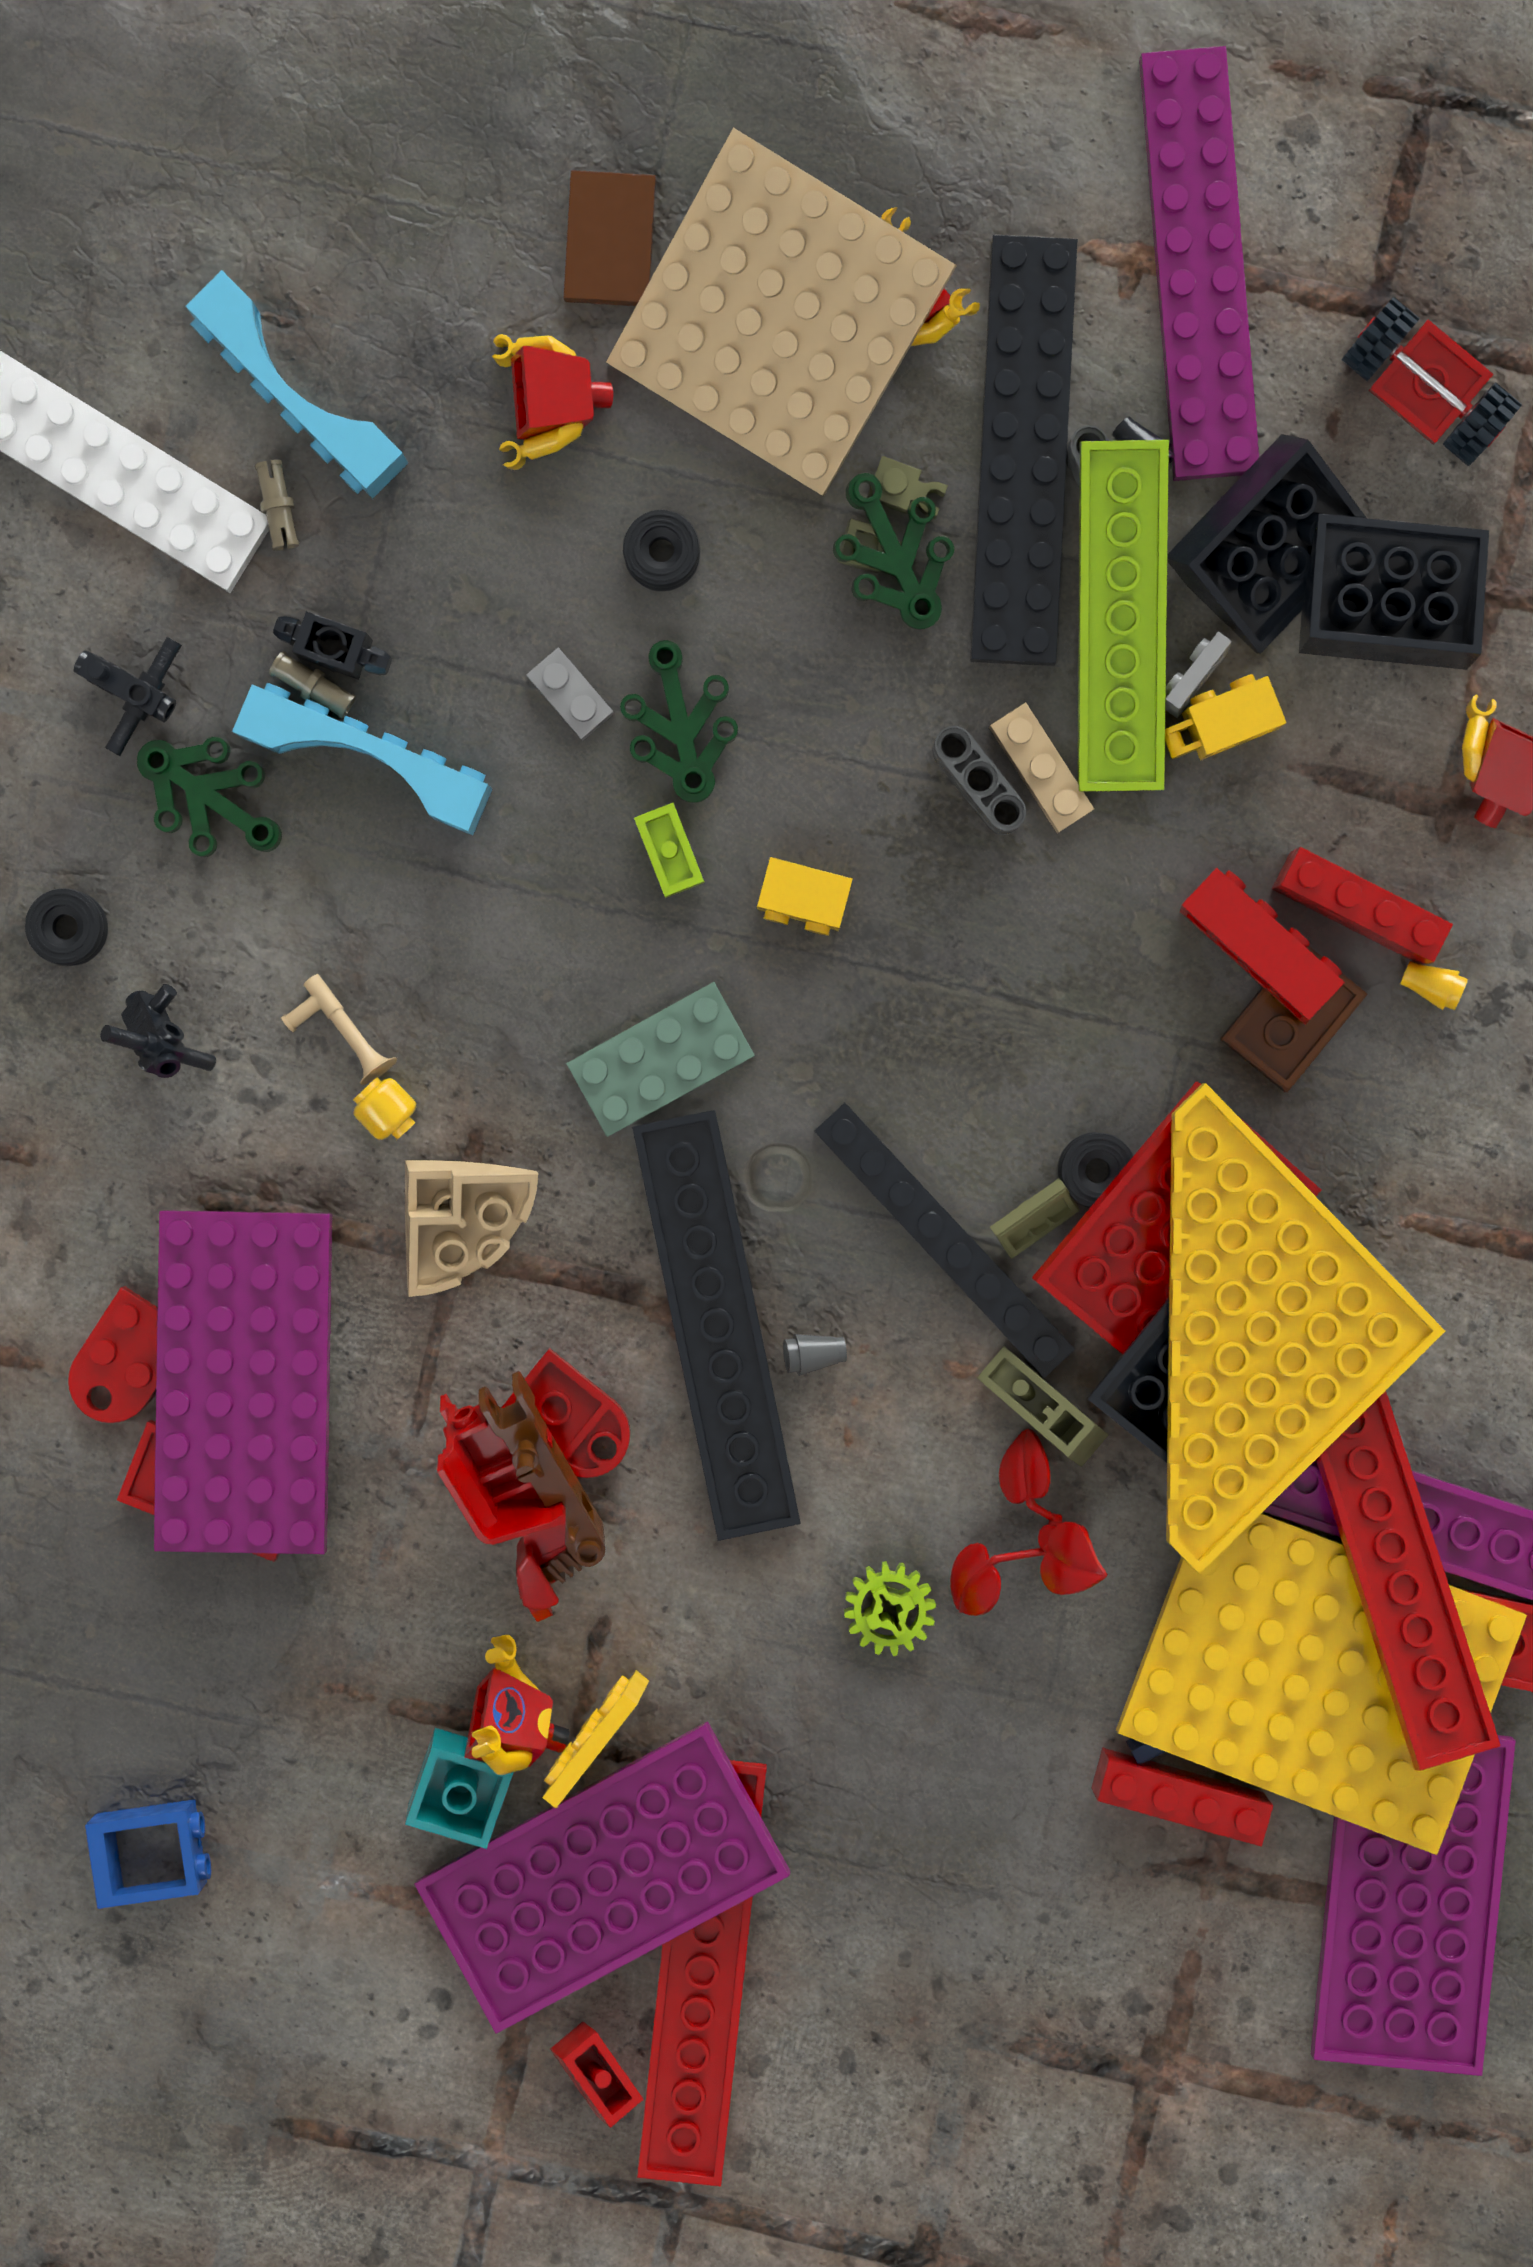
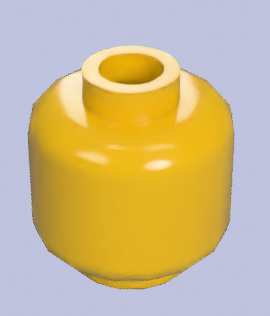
M376 1077L353 1099L357 1104L354 1108L355 1118L378 1140L386 1139L391 1134L398 1140L416 1123L410 1117L416 1109V1102L392 1078L381 1081Z

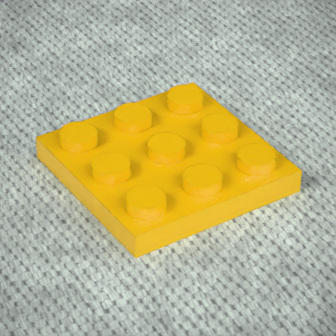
M637 1670L629 1680L622 1675L607 1694L600 1709L596 1708L583 1724L574 1742L570 1741L555 1760V1764L544 1779L549 1787L542 1797L553 1807H558L637 1706L649 1682L646 1677Z

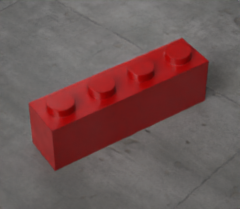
M1302 847L1289 853L1272 887V890L1421 965L1434 963L1453 926L1452 923Z
M1216 868L1181 905L1180 913L1306 1025L1343 986L1345 982L1339 978L1342 971L1327 957L1323 956L1319 960L1307 948L1310 946V942L1299 931L1292 927L1287 931L1275 920L1278 917L1277 912L1262 899H1259L1257 902L1251 899L1244 892L1247 887L1238 876L1229 870L1224 874Z
M1103 1747L1091 1786L1099 1802L1261 1847L1273 1809V1804L1264 1792L1150 1760L1140 1765L1132 1755Z

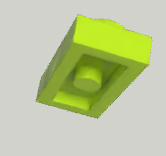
M674 803L634 817L665 898L705 883Z

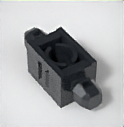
M307 611L302 624L299 619L282 616L277 618L273 629V634L279 640L292 646L294 645L292 652L299 659L358 680L363 667H365L364 670L368 673L379 676L387 675L392 662V658L385 651L374 646L370 650L373 640L366 632ZM333 636L341 637L342 644L349 650L348 654L340 650L335 655H325L323 647L317 642V638L319 637L320 640L326 641Z

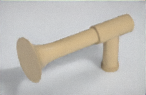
M319 974L312 976L304 983V987L311 996L289 1014L281 1017L287 1028L294 1032L299 1025L321 1009L327 1018L331 1019L359 1058L363 1068L361 1085L368 1084L376 1077H380L397 1061L396 1057L386 1058L381 1056L367 1043Z

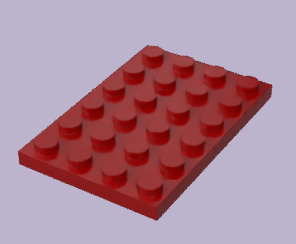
M1195 1082L1032 1277L1035 1282L1121 1354L1126 1351L1169 1298L1172 1113L1201 1085L1199 1082ZM1244 1122L1315 1196L1322 1191Z

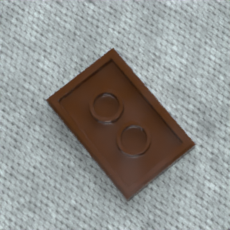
M571 170L564 283L565 302L637 306L651 280L656 175Z
M1310 946L1307 948L1319 960L1322 958V956L1318 954L1315 950H1313ZM1342 973L1339 978L1345 982L1343 986L1304 1025L1262 987L1220 1040L1282 1091L1288 1092L1368 994Z

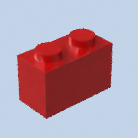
M581 2022L550 2048L593 2112L608 2127L611 2128L644 2100L598 2033L585 2022Z

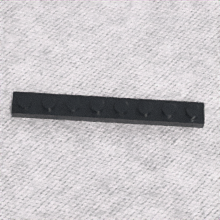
M845 1102L814 1130L824 1143L1044 1378L1075 1350L1065 1337Z

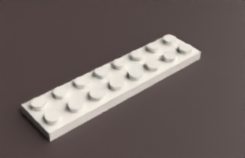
M0 351V451L231 593L269 531L266 515Z

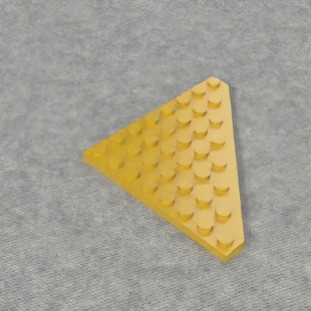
M1202 1083L1172 1113L1166 1541L1200 1574L1445 1332L1435 1319L1206 1083Z

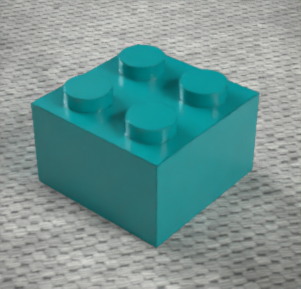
M434 1728L408 1803L405 1825L487 1849L514 1772L497 1775L484 1761L465 1758L468 1737Z

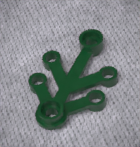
M869 473L858 474L847 484L846 498L852 507L865 511L884 553L861 545L859 540L850 534L842 535L834 542L833 553L842 562L852 560L895 576L903 591L881 586L875 576L866 573L855 578L852 583V593L858 600L868 601L871 599L898 609L904 623L913 629L922 630L929 628L938 621L941 615V600L935 593L944 562L953 556L954 545L945 536H938L928 543L926 554L929 559L920 583H918L912 570V565L925 525L935 516L936 507L934 502L927 497H919L910 503L908 507L909 521L900 545L879 500L882 496L880 481ZM861 483H868L872 487L873 493L870 498H865L859 493V485ZM918 503H922L928 508V516L926 518H920L916 515L915 507ZM842 541H849L853 545L854 551L851 556H845L841 553L840 543ZM937 542L943 543L946 546L947 552L943 558L936 556L933 548ZM861 580H868L872 584L870 595H864L859 591L858 585ZM917 600H923L927 603L928 611L925 615H919L915 611Z
M662 640L651 647L648 658L652 670L662 678L671 721L647 707L644 699L637 694L625 696L621 701L620 708L627 720L638 721L675 744L678 748L681 763L657 750L653 740L645 735L637 736L632 740L630 744L632 757L638 762L651 764L673 778L674 790L682 800L698 803L707 799L713 792L715 778L711 769L726 745L737 738L738 725L731 717L723 716L718 718L713 724V738L697 759L694 740L718 702L725 700L728 696L729 686L726 679L720 675L708 677L703 685L704 693L688 717L678 677V671L683 663L682 652L674 642ZM660 651H671L673 653V660L668 664L660 663L657 660ZM713 682H720L724 686V691L719 696H713L708 692L709 685ZM638 701L642 706L641 711L636 715L628 714L626 712L628 702ZM723 723L731 724L734 729L733 734L726 738L721 737L717 732L718 727ZM647 742L651 746V751L647 756L642 757L635 753V747L638 743ZM698 774L702 778L701 785L697 788H689L685 783L688 775Z
M210 737L202 745L175 749L170 743L163 740L150 741L139 750L137 767L143 777L153 781L158 807L154 815V823L159 830L166 833H174L182 826V816L174 806L172 781L185 790L193 833L189 838V848L195 855L209 857L217 849V841L210 831L206 805L243 830L246 841L252 848L260 852H270L279 846L282 832L275 821L267 817H252L216 791L244 785L249 788L259 787L265 780V771L259 764L253 761H246L238 769L194 776L181 766L207 760L214 764L224 763L228 760L231 753L229 744L219 737ZM215 743H221L223 746L222 755L217 758L211 757L210 747ZM161 753L164 756L163 765L160 768H153L151 765L152 757L155 754ZM250 767H255L258 771V777L253 782H247L244 778L245 771ZM172 812L175 816L174 824L170 827H164L162 824L163 815ZM260 826H266L269 831V835L264 841H257L255 838V831ZM206 836L210 842L209 848L206 851L199 852L196 842L200 837Z

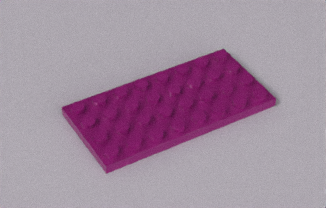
M159 1211L154 1551L325 1554L327 1552L332 1213Z
M707 1721L562 1800L557 1808L551 1806L489 1841L487 1849L476 1847L421 1877L414 1885L495 2034L780 1882L789 1877L791 1871Z
M1498 1735L1500 1747L1475 1754L1437 1855L1334 1816L1310 2053L1314 2060L1482 2076L1516 1740L1511 1736Z

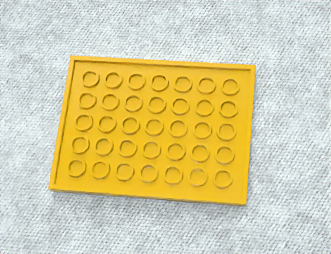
M1263 1513L1200 1574L1181 1556L1116 1728L1118 1734L1435 1855L1439 1852L1475 1756L1474 1754L1421 1771L1414 1770L1343 1544ZM1449 1585L1491 1713L1527 1615Z

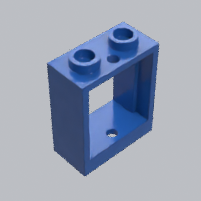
M195 1799L97 1813L85 1825L97 1909L198 1895L206 1885L207 1879L211 1878L210 1856L208 1853L203 1854L201 1838L205 1836V1819L202 1812H197ZM177 1823L185 1879L124 1887L116 1831Z

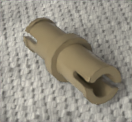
M271 460L270 467L273 478L269 476L267 461L255 464L263 502L260 503L261 513L266 514L273 551L284 550L281 532L285 534L288 549H293L300 545L297 540L291 511L295 507L292 497H288L282 460Z
M284 651L279 653L270 668L269 675L278 678L301 692L300 697L302 699L314 700L318 704L330 709L331 712L338 715L341 719L348 714L356 700V695L347 692L326 679L325 672L318 668L313 671L287 655Z

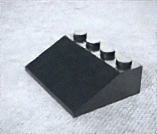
M1281 434L1167 554V562L1195 595L1255 653L1261 654L1302 611L1317 515L1329 514L1366 518V516L1308 439Z
M1318 514L1301 613L1299 653L1467 670L1482 652L1489 530Z
M1169 1298L1087 1397L1090 1402L1166 1463L1168 1438Z

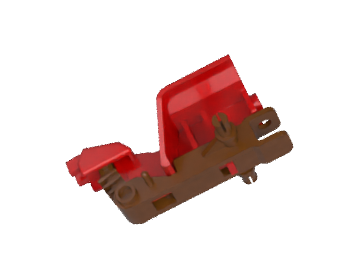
M517 1371L512 1374V1388L516 1400L515 1403L505 1408L498 1406L486 1386L479 1389V1404L474 1407L469 1405L458 1410L456 1405L452 1404L447 1394L440 1396V1413L447 1426L443 1428L446 1448L442 1450L443 1453L438 1455L437 1473L475 1536L481 1542L494 1545L521 1537L516 1546V1577L520 1600L522 1599L523 1606L527 1607L535 1620L539 1622L553 1616L551 1607L559 1602V1598L550 1584L557 1580L562 1584L566 1582L565 1573L570 1578L573 1577L574 1567L580 1572L582 1566L591 1567L598 1564L605 1556V1535L602 1520L537 1410L534 1394L521 1372Z

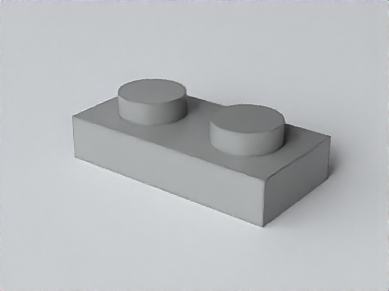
M1218 631L1211 641L1204 638L1198 644L1189 658L1194 662L1184 675L1177 672L1166 686L1165 710L1176 718L1181 715L1190 703V699L1195 697L1229 653L1232 643L1230 639Z
M559 647L526 674L582 741L614 715L613 710Z

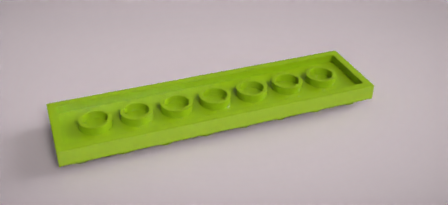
M1169 440L1080 442L1079 791L1164 790Z

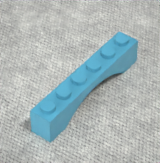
M222 270L186 305V308L195 318L190 323L193 329L207 343L214 338L224 348L220 353L221 357L237 373L244 368L254 378L250 386L266 403L274 399L284 409L280 416L297 434L304 429L314 439L310 447L327 464L334 459L344 469L339 476L356 494L363 489L373 499L408 464L403 453L373 422L350 420L328 413L307 402L285 383L277 373L269 357L262 334L259 310L253 301Z
M267 683L265 689L253 684L251 685L232 730L233 733L279 754L298 748L328 746L347 748L370 755L392 767L405 778L433 819L470 835L474 834L492 792V788L483 782L486 775L463 765L460 772L444 766L446 758L426 749H423L421 755L406 750L408 742L384 732L382 739L366 732L369 726L351 717L345 716L343 722L327 716L330 709L308 699L305 700L303 706L288 699L291 693L273 684Z

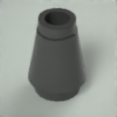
M794 1334L793 1338L784 1339L783 1341L784 1362L788 1373L797 1372L798 1376L847 1361L844 1337Z

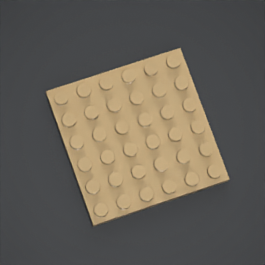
M733 127L606 363L824 496L957 266Z

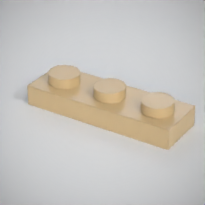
M1026 702L990 725L991 732L1057 834L1094 810L1085 793L1079 791L1078 782Z

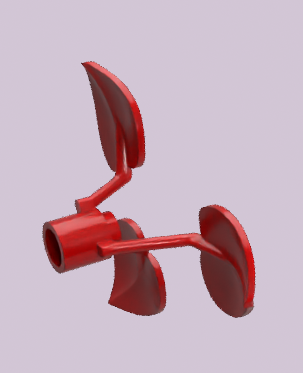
M1032 1429L1023 1430L1005 1452L999 1468V1482L1001 1490L1009 1502L1021 1504L1026 1500V1505L1029 1509L1049 1520V1523L1044 1525L1038 1534L1040 1548L998 1554L989 1558L987 1548L983 1544L974 1543L966 1546L956 1557L950 1578L952 1598L959 1613L981 1616L992 1610L999 1599L1001 1591L1000 1575L994 1567L1000 1562L1044 1556L1040 1566L1042 1581L1049 1591L1059 1595H1070L1085 1591L1108 1576L1095 1554L1087 1529L1075 1522H1062L1061 1514L1052 1513L1036 1503L1035 1499L1043 1498L1047 1494L1051 1474L1045 1450L1040 1439Z

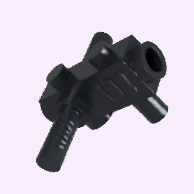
M166 637L147 673L142 672L139 678L87 650H84L79 655L74 665V673L109 694L126 701L122 707L125 713L108 741L106 749L121 756L140 720L145 722L148 715L162 722H166L175 709L176 700L161 692L165 686L162 681L176 654L179 652L181 644Z
M163 984L155 995L149 994L146 991H135L126 998L125 1004L127 1007L121 1013L127 1030L111 1025H105L101 1030L100 1038L103 1042L134 1050L135 1054L140 1058L138 1061L139 1067L145 1072L155 1074L161 1078H169L177 1074L181 1068L180 1063L206 1071L213 1070L216 1064V1057L214 1055L184 1047V1044L181 1042L184 1038L183 1031L171 1022L166 1012V1008L177 995V991L168 984Z

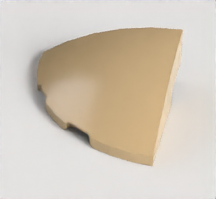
M405 1160V1234L408 1296L429 1295L457 1287L461 1284L462 1278L481 1267L488 1269L498 1261L510 1248V1239L522 1222L526 1223L536 1196L538 1172L485 1163Z

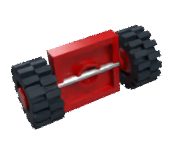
M1393 297L1382 311L1367 324L1358 335L1357 341L1341 360L1368 382L1391 354L1392 356L1389 360L1392 363L1368 391L1433 445L1457 417L1463 418L1442 445L1467 466H1470L1486 447H1489L1499 436L1522 404L1495 382L1471 409L1473 405L1470 402L1494 374L1429 319L1405 347L1400 345L1397 348L1420 318Z

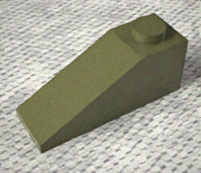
M1005 1346L977 1377L1062 1453L1081 1467L1109 1436V1434Z

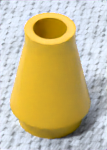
M1409 961L1400 985L1408 987L1441 1010L1444 1007L1455 1010L1468 979L1459 976L1460 971L1421 965Z

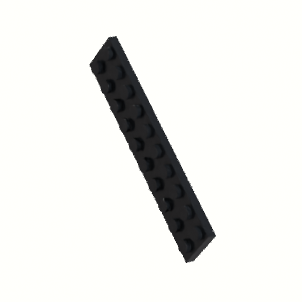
M993 235L970 662L1055 666L1078 239Z
M716 1110L633 1126L634 1139L717 1539L721 1541L799 1525L801 1521Z

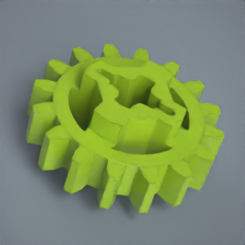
M884 1561L879 1573H875L870 1566L866 1567L867 1579L865 1581L858 1577L853 1578V1584L857 1592H846L845 1600L852 1603L853 1606L844 1609L845 1618L855 1619L848 1626L850 1634H856L861 1631L862 1635L859 1639V1644L865 1647L871 1641L874 1642V1650L877 1655H880L884 1646H889L892 1655L897 1656L898 1646L902 1644L911 1652L914 1650L912 1639L915 1636L924 1641L927 1638L922 1626H931L935 1622L934 1617L926 1613V1611L936 1608L935 1600L924 1599V1596L928 1595L931 1591L930 1585L925 1583L918 1586L920 1573L915 1570L909 1576L905 1575L904 1563H899L895 1571H890L887 1561ZM885 1582H897L906 1587L897 1590L887 1587ZM871 1590L873 1595L872 1604L864 1609L865 1612L861 1613L863 1599L868 1591ZM881 1594L884 1595L886 1601L889 1600L892 1605H897L896 1615L898 1623L888 1612H883ZM918 1604L916 1618L909 1627L906 1622L908 1612ZM881 1627L891 1630L894 1635H883L873 1630Z

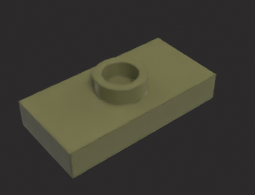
M1058 1178L990 1226V1229L1012 1259L1075 1215L1080 1209L1070 1197L1067 1187Z

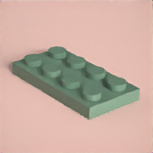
M712 982L566 1064L605 1135L609 1137L755 1055L715 982Z

